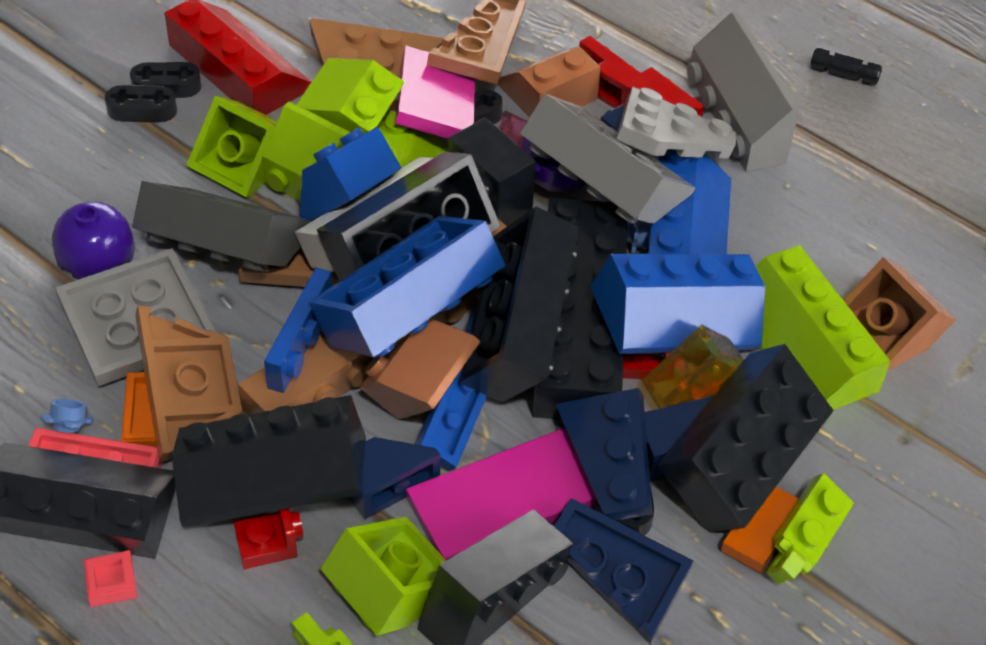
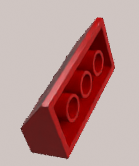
M187 0L164 12L169 46L186 61L195 64L202 75L232 100L239 101L267 115L284 106L288 101L291 102L303 95L312 82L223 8L202 0Z

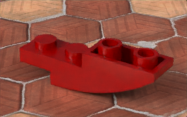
M588 36L580 41L579 46L601 67L597 98L615 109L626 103L632 87L640 90L641 88H649L662 96V100L674 105L677 103L686 104L696 110L697 115L703 116L704 105L653 67L640 73L635 67L621 59L592 36Z

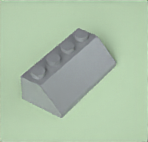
M739 11L731 12L693 46L691 62L687 64L688 79L691 84H695L701 94L704 107L709 108L713 117L726 122L736 132V143L732 155L734 158H738L745 172L787 163L800 108Z
M544 93L520 134L532 142L529 148L534 153L544 159L549 160L552 157L558 161L560 165L557 169L561 173L575 181L581 178L589 184L586 191L603 202H607L609 199L618 206L615 212L625 220L636 224L638 220L654 224L691 196L696 189L646 152L616 140L618 132L583 107Z

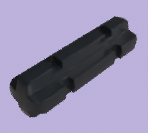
M816 48L811 59V67L820 71H824L825 68L830 69L829 73L855 81L858 78H862V83L873 86L878 83L882 72V66L879 64L868 62L865 65L862 64L863 60L836 52L835 55H830L829 50Z

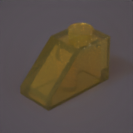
M701 324L655 367L642 382L660 409L716 395L744 359L728 337Z

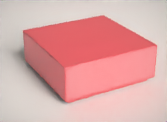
M130 550L83 559L90 607L138 598Z

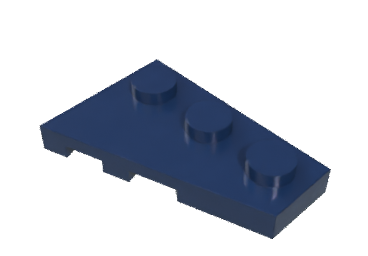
M634 388L555 404L603 514L615 521L652 515L644 396L641 390Z
M571 498L554 526L573 542L567 561L651 644L692 569L694 560Z

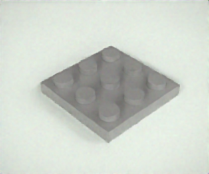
M173 248L55 288L57 298L97 386L126 377L127 373L144 370L135 317L138 306L152 308L150 314L173 323L179 318L193 323L201 330L216 332Z

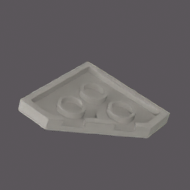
M632 87L625 103L616 140L654 156H664L668 149H675L680 157L702 158L705 151H715L714 155L717 158L729 159L735 147L736 132L732 130L729 124L722 120L713 118L710 121L697 115L696 110L686 104L677 103L674 105L662 100V96L652 89L641 88L640 90Z

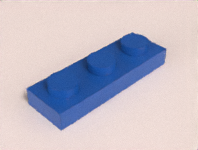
M317 267L314 269L265 358L264 366L267 389L284 393L291 378L296 379L299 376L304 363V354L308 346L316 344L321 330L308 302L333 286L331 271Z

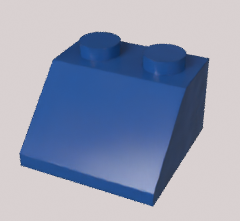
M378 126L364 134L359 127L339 139L343 145L337 149L335 143H332L313 154L316 162L302 170L300 217L313 220L353 200L402 168Z

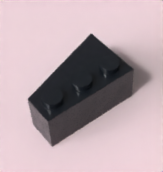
M534 509L439 565L417 629L434 645H481L548 585L556 584L564 576L569 566L566 560L573 542Z

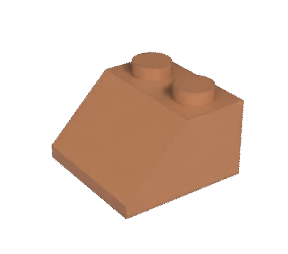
M578 46L557 52L501 76L498 86L530 118L544 93L581 107L596 101L601 67Z
M884 257L843 299L889 358L888 370L928 350L956 321L902 266Z
M429 318L425 328L412 334H406L394 343L395 347L389 353L375 357L365 369V373L369 376L360 388L398 420L432 410L481 341L474 335Z

